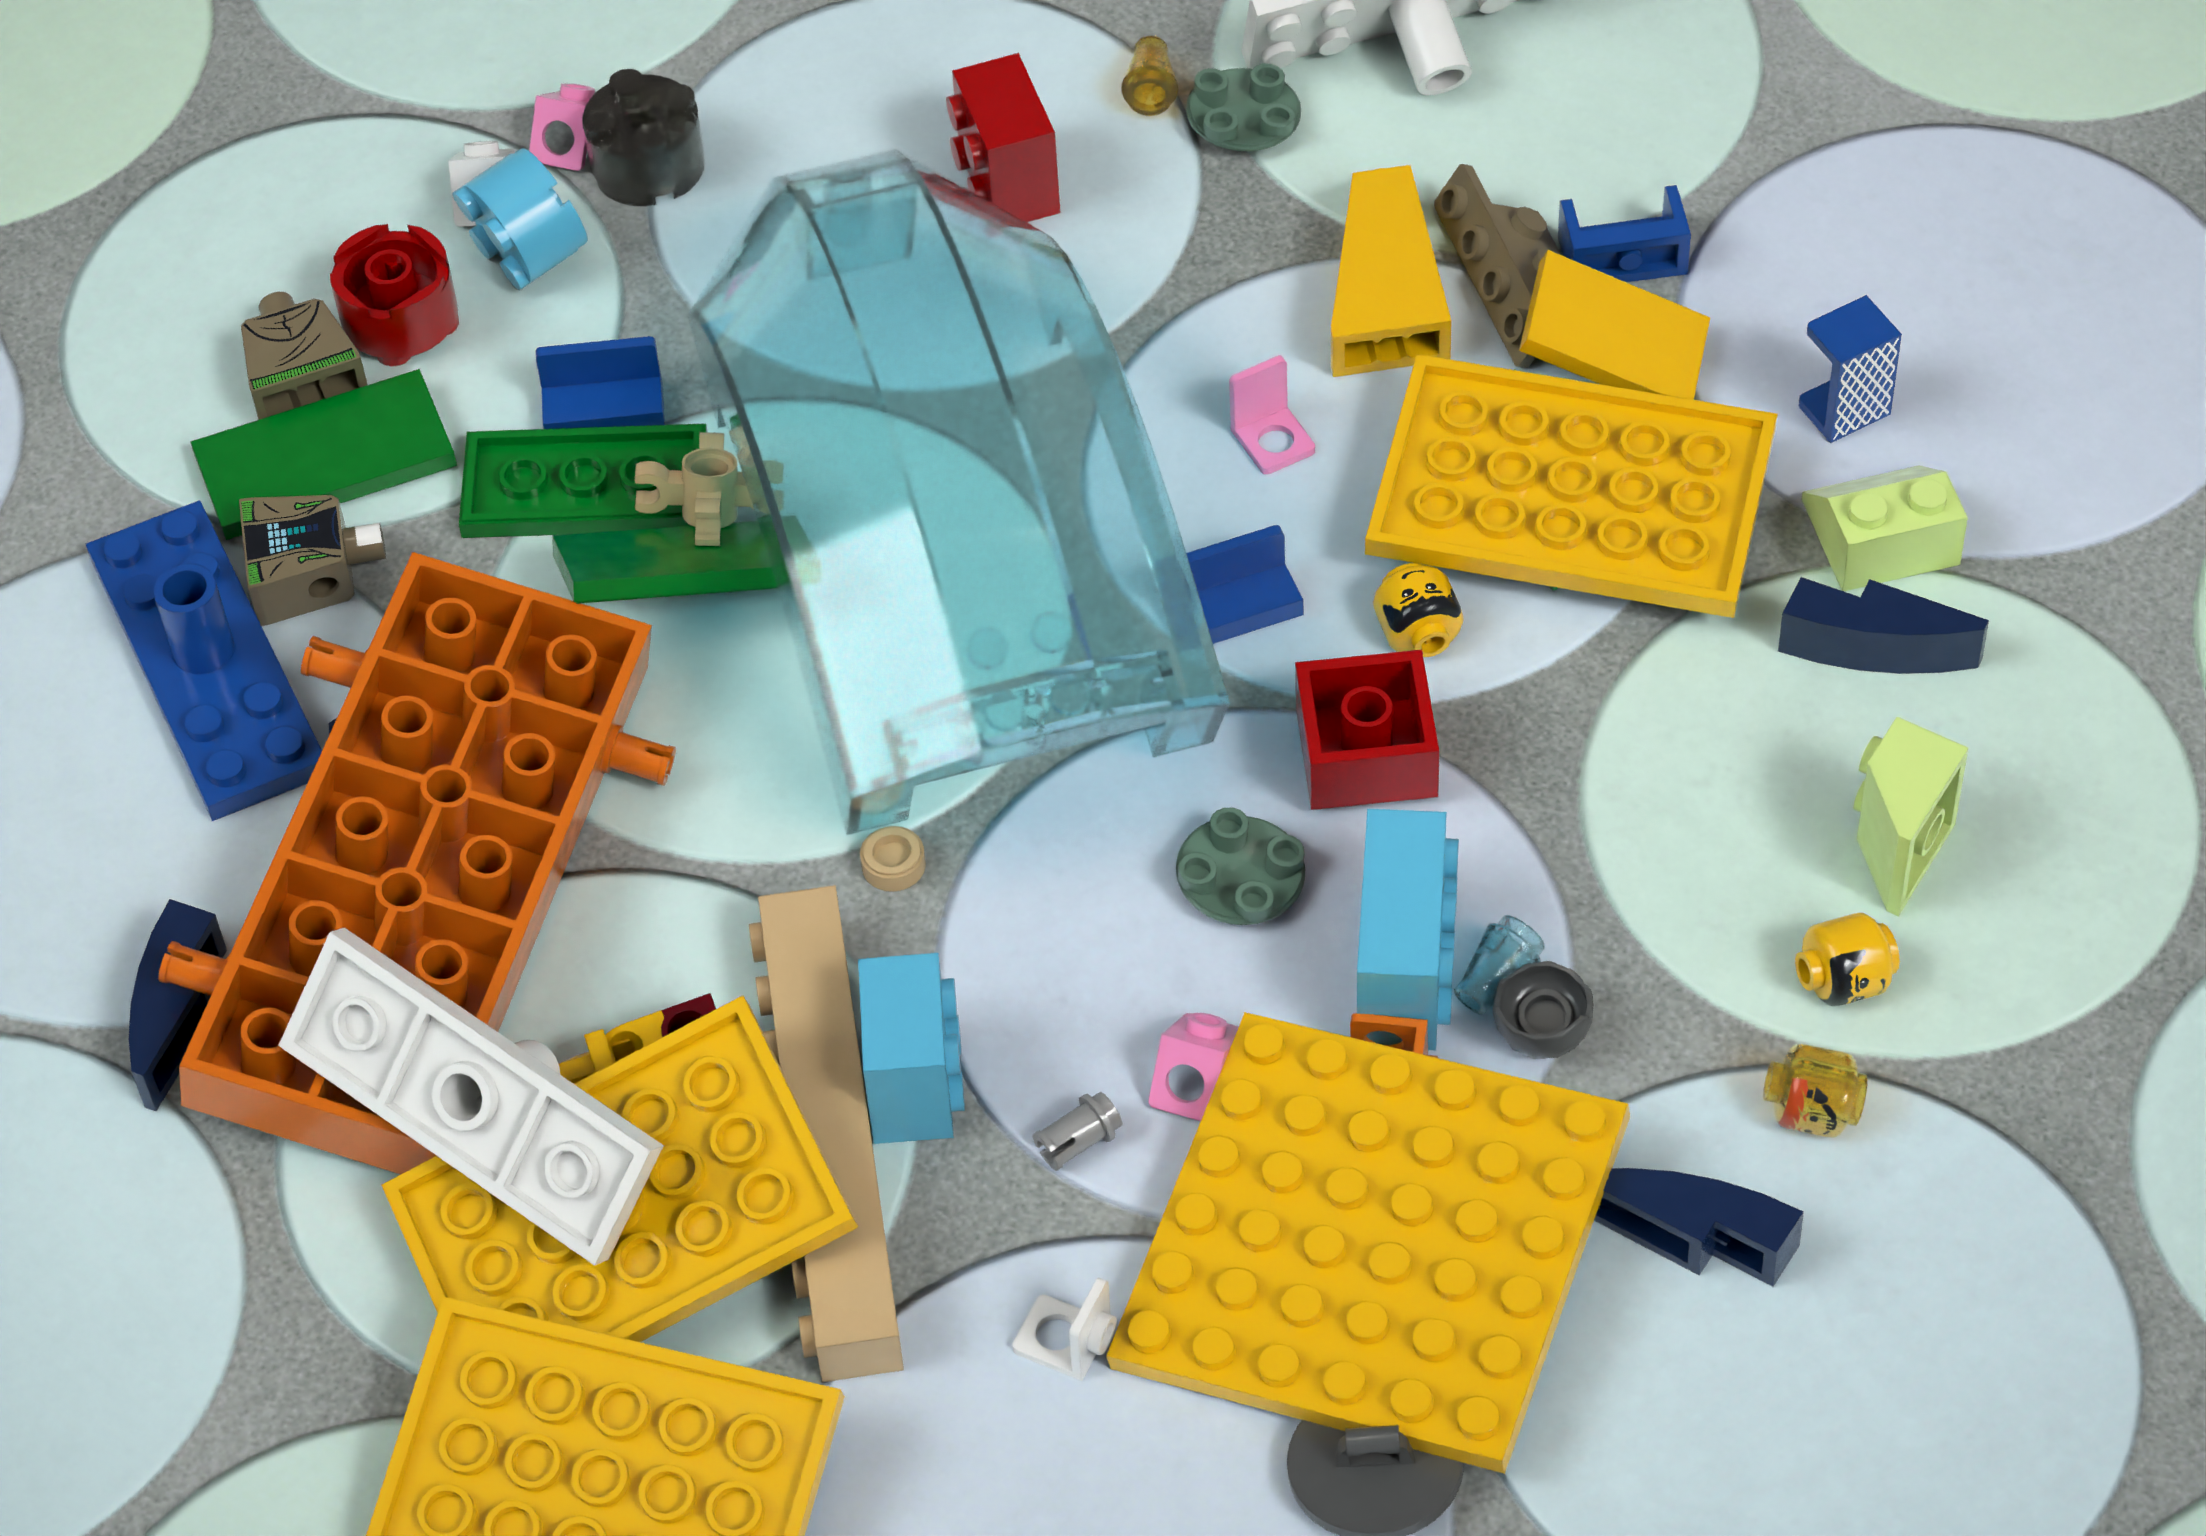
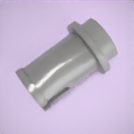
M1099 1092L1093 1097L1089 1094H1084L1079 1098L1080 1106L1042 1131L1039 1130L1033 1134L1036 1147L1040 1148L1043 1145L1046 1147L1040 1154L1055 1171L1062 1168L1063 1164L1099 1140L1103 1139L1106 1142H1110L1115 1139V1130L1122 1126V1119L1114 1104L1104 1093Z

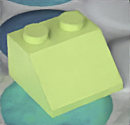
M1918 465L1802 492L1801 500L1842 591L1866 587L1869 579L1883 583L1958 566L1961 563L1968 517L1946 471Z
M1896 717L1883 739L1874 736L1868 743L1859 764V771L1866 774V778L1858 790L1853 809L1860 812L1857 833L1859 846L1886 911L1898 917L1956 824L1968 754V747L1899 717Z

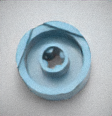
M525 148L507 155L452 194L463 214L471 222L474 221L476 223V226L469 230V234L477 248L487 259L492 258L496 254L503 259L500 261V266L511 284L519 291L577 252L588 241L582 221L570 200L564 204L552 188L558 184L538 158Z

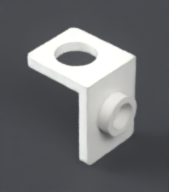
M479 141L463 144L464 152H458L448 160L451 194L507 155L515 153V149H499L498 141ZM452 195L455 225L458 227L476 226L474 221L471 222L463 214Z
M1098 1277L1081 1308L1047 1295L1038 1296L1013 1341V1352L1018 1356L1082 1381L1096 1354H1104L1115 1332L1117 1318L1111 1315L1108 1281ZM1054 1319L1069 1322L1072 1324L1069 1330L1070 1346L1061 1350H1050L1043 1347L1036 1338L1038 1329L1047 1321Z

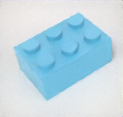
M1367 809L1357 963V1014L1428 1020V1050L1436 1051L1437 1024L1451 1025L1459 839L1446 838L1447 812ZM1375 1031L1366 1035L1370 1040L1383 1045H1394L1402 1042V1039L1397 1035L1385 1031Z

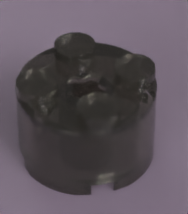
M628 68L615 72L610 77L609 84L602 87L590 98L583 112V130L590 168L597 180L598 187L604 195L622 204L644 207L656 205L655 197L673 192L675 199L686 194L696 185L704 171L705 160L698 108L694 91L691 87L667 77L641 74L635 69Z

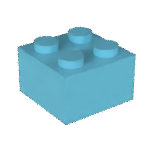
M939 953L858 959L863 1074L874 1144L954 1138L952 1112L965 1111L963 1076L960 1069V1055H962L959 1015H957L954 978H941Z

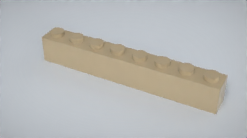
M836 885L758 896L761 922L749 924L754 963L766 961L768 976L755 977L761 1016L773 1015L775 1030L763 1031L858 1225V1228L791 1263L796 1298H810L812 1315L798 1317L804 1358L818 1357L822 1382L902 1371L904 1366Z

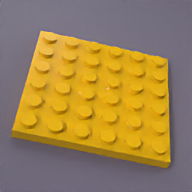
M1245 1012L1106 1355L1110 1369L1345 1431V1428L1399 1425V1432L1407 1437L1414 1450L1505 1474L1599 1208L1605 1184L1611 1168H1613L1630 1120L1629 1104Z

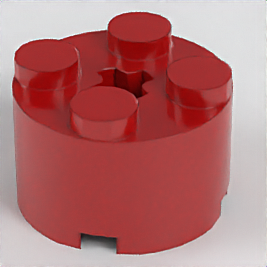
M388 224L368 227L344 241L333 257L335 265L332 274L330 273V283L341 327L358 350L377 357L380 363L387 366H400L406 363L411 356L421 354L433 348L447 335L452 334L459 325L458 304L446 250L435 235L418 226L407 225L408 232L389 231Z

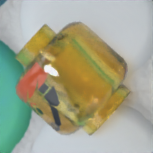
M1795 1044L1788 1050L1782 1063L1770 1062L1764 1083L1763 1100L1774 1102V1114L1780 1126L1791 1130L1834 1138L1841 1135L1848 1124L1856 1126L1859 1123L1867 1092V1074L1858 1072L1855 1058L1848 1053L1806 1044Z

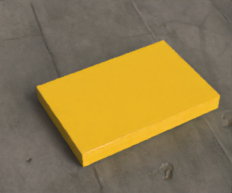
M1547 250L1539 262L1519 351L1601 385L1694 400L1710 317Z

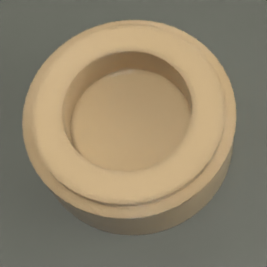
M899 826L880 828L864 840L860 849L863 875L867 882L877 889L890 892L905 890L916 884L924 874L926 861L923 843L917 834L907 828Z

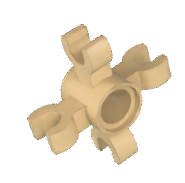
M700 432L699 449L693 450L682 459V470H668L664 465L654 461H643L636 464L635 483L652 484L657 489L653 491H636L635 510L651 514L662 511L668 505H681L683 519L689 525L696 527L695 545L720 546L721 528L729 526L736 520L738 507H751L757 513L765 516L780 515L784 511L783 493H767L762 490L768 486H784V467L769 463L756 467L752 472H738L736 457L724 450V433Z

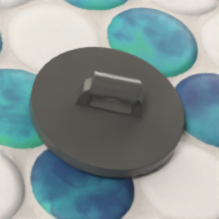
M1302 1420L1292 1435L1287 1453L1289 1484L1300 1508L1316 1524L1339 1536H1408L1425 1528L1439 1518L1453 1502L1459 1491L1464 1472V1463L1414 1450L1407 1437L1399 1432V1425L1345 1428V1431Z

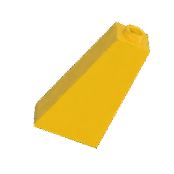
M1411 165L1353 173L1331 323V371L1333 377L1413 366L1416 354L1451 360L1452 321Z

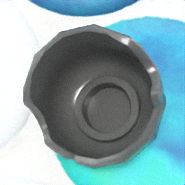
M1552 961L1524 964L1506 978L1500 979L1492 1010L1497 1030L1512 1050L1533 1059L1558 1058L1574 1050L1585 1038L1592 1024L1594 1001L1590 987L1584 984L1582 978L1575 971Z

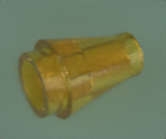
M1145 36L1136 42L1134 55L1121 85L1123 98L1132 110L1141 115L1154 116L1163 113L1170 107L1178 95V83L1168 57V46L1164 40L1156 36Z

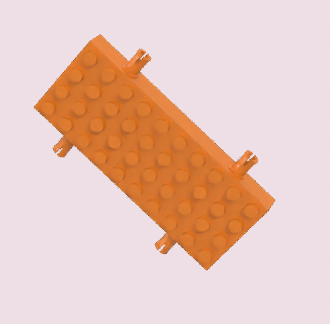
M412 552L374 638L365 653L312 636L309 641V646L311 647H306L303 656L301 674L349 687L350 690L232 951L225 959L180 945L179 942L171 941L167 947V952L171 953V955L165 953L161 962L159 982L175 984L211 996L179 1065L181 1106L397 1174H403L436 1156L279 1047L280 1040L329 932L341 928H346L497 1032L499 1031L604 773L609 774L611 769H616L655 781L662 786H665L668 775H670L675 759L676 747L671 745L665 746L623 733L624 724L648 668L652 625L582 603L576 604L572 600Z

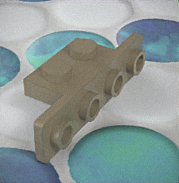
M1460 164L1435 199L1434 207L1516 367L1528 368L1535 357L1519 351L1539 262L1547 250L1559 255L1561 253L1547 229L1546 221L1538 211L1528 207L1516 208L1492 204L1473 166Z

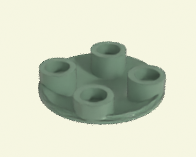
M1264 63L1257 65L1253 69L1233 68L1221 71L1215 68H1207L1198 72L1194 79V87L1187 99L1186 112L1193 129L1208 142L1230 150L1257 151L1276 146L1293 134L1300 122L1301 105L1294 90L1285 83V73L1276 65Z
M1233 807L1222 808L1212 814L1209 822L1194 830L1182 844L1176 861L1177 881L1189 903L1212 919L1235 925H1252L1266 922L1287 911L1298 899L1305 881L1304 846L1296 837L1288 835L1281 828L1270 822L1246 816L1244 812Z

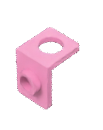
M569 83L561 84L560 91L536 96L529 151L542 164L575 171L582 170L585 167L591 114L615 109L616 100L594 96L595 89L592 87ZM554 121L566 123L573 131L574 143L571 150L566 154L554 153L546 143V130Z
M1281 355L1231 376L1229 379L1231 431L1263 474H1271L1315 453L1314 442L1288 409L1287 362ZM1271 431L1285 432L1294 441L1289 449L1278 453L1264 450L1258 442L1265 433Z
M1186 1013L1161 1034L1148 1100L1149 1105L1159 1110L1201 1121L1239 1026L1228 1024L1224 1019L1212 1014ZM1185 1064L1194 1067L1200 1072L1204 1081V1090L1198 1099L1191 1101L1183 1100L1172 1092L1169 1086V1074L1173 1067Z

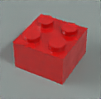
M1019 53L952 70L954 95L946 97V105L954 130L958 132V136L950 138V146L957 169L959 171L967 169L970 175L967 178V183L975 210L985 209L994 231L1061 213L1055 131Z
M1422 649L1295 662L1296 714L1311 810L1438 797L1440 751Z

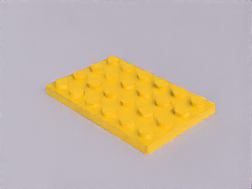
M1416 354L1365 537V554L1734 618L1776 431L1778 414Z
M743 995L574 1083L577 1087L664 1145L607 1261L593 1265L438 1156L381 1185L437 1313L444 1296L637 1342L644 1341L858 1228L851 1210L764 1033Z
M443 1296L366 1536H805L845 1396L841 1389Z

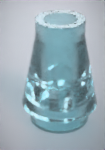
M1504 915L1498 923L1488 924L1462 980L1454 989L1455 996L1473 1012L1481 1015L1486 1014L1494 1003L1500 979L1506 978L1524 964L1541 962L1539 955L1545 949L1542 938L1529 925L1513 916Z

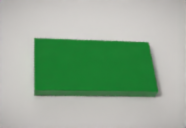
M420 369L190 441L196 462L226 540L242 535L239 499L332 495L338 498L341 504L457 466L454 450Z
M707 424L469 431L466 435L459 514L461 537L565 535L691 526L683 519L681 505H668L662 511L651 514L636 511V491H653L657 487L652 484H636L635 470L636 464L643 461L658 462L668 470H682V459L689 452L699 449L700 432H708Z
M795 518L733 522L729 526L721 528L720 546L695 545L696 527L694 526L552 535L553 557L576 604L817 586V584H821V562Z

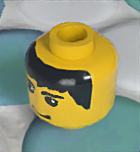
M1408 563L1394 568L1383 578L1382 584L1376 590L1373 599V607L1387 642L1396 652L1422 649L1423 657L1438 655L1458 635L1464 621L1460 604L1448 577L1438 568Z
M1854 913L1810 926L1803 937L1802 952H1798L1795 957L1796 972L1802 986L1808 991L1814 990L1819 999L1830 1006H1841L1884 993L1892 981V975L1898 971L1900 964L1898 946L1891 930L1884 923H1877L1875 919L1865 913Z

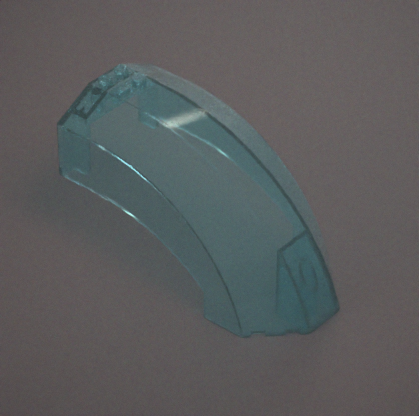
M897 149L885 150L773 177L688 313V319L718 428L727 427L766 546L797 652L846 835L908 820L913 789L916 785L1141 728L1145 729L1152 757L1214 742L1230 701L1195 580L1160 468L1136 400L1099 311L1068 255L1054 238Z

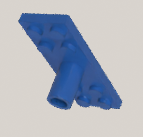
M201 501L193 502L86 543L90 560L211 820L215 821L307 784L322 749Z

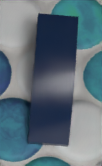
M1801 577L1782 613L1778 652L1815 663L1858 671L1912 674L1975 669L1979 667L1983 659L1989 620L1870 579L1861 597Z
M169 899L151 932L138 967L130 1004L128 1040L131 1072L144 1107L153 1111L158 1110L178 1077L179 1065L211 997L210 995L175 984L159 982V970L165 953L171 955V953L167 952V947L171 941L179 942L180 945L221 958L227 952L214 913Z
M1611 1168L1594 1221L1697 1275L1701 1274L1711 1257L1714 1256L1773 1287L1800 1246L1804 1211L1763 1193L1717 1179L1676 1171Z

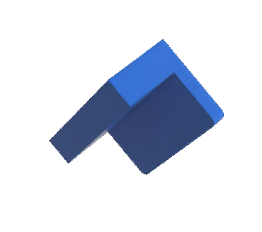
M647 336L545 346L536 349V364L542 390L544 429L665 425L663 382L654 337Z
M1273 525L1178 555L1164 562L1166 608L1188 652L1304 615V600L1285 564V536L1279 525Z

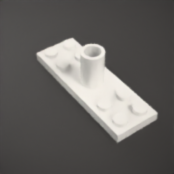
M1250 0L1241 52L1247 68L1253 69L1257 65L1264 63L1282 68L1291 64L1299 57L1315 53L1332 55L1343 51L1350 44L1397 33L1418 92L1423 95H1438L1459 87L1472 74L1471 66L1452 18L1477 11L1484 14L1495 13L1506 8L1510 3L1520 0Z
M346 928L329 932L278 1045L593 1265L600 1264L609 1259L664 1146L561 1076L558 1061L547 1046L535 1040H522L513 1043Z

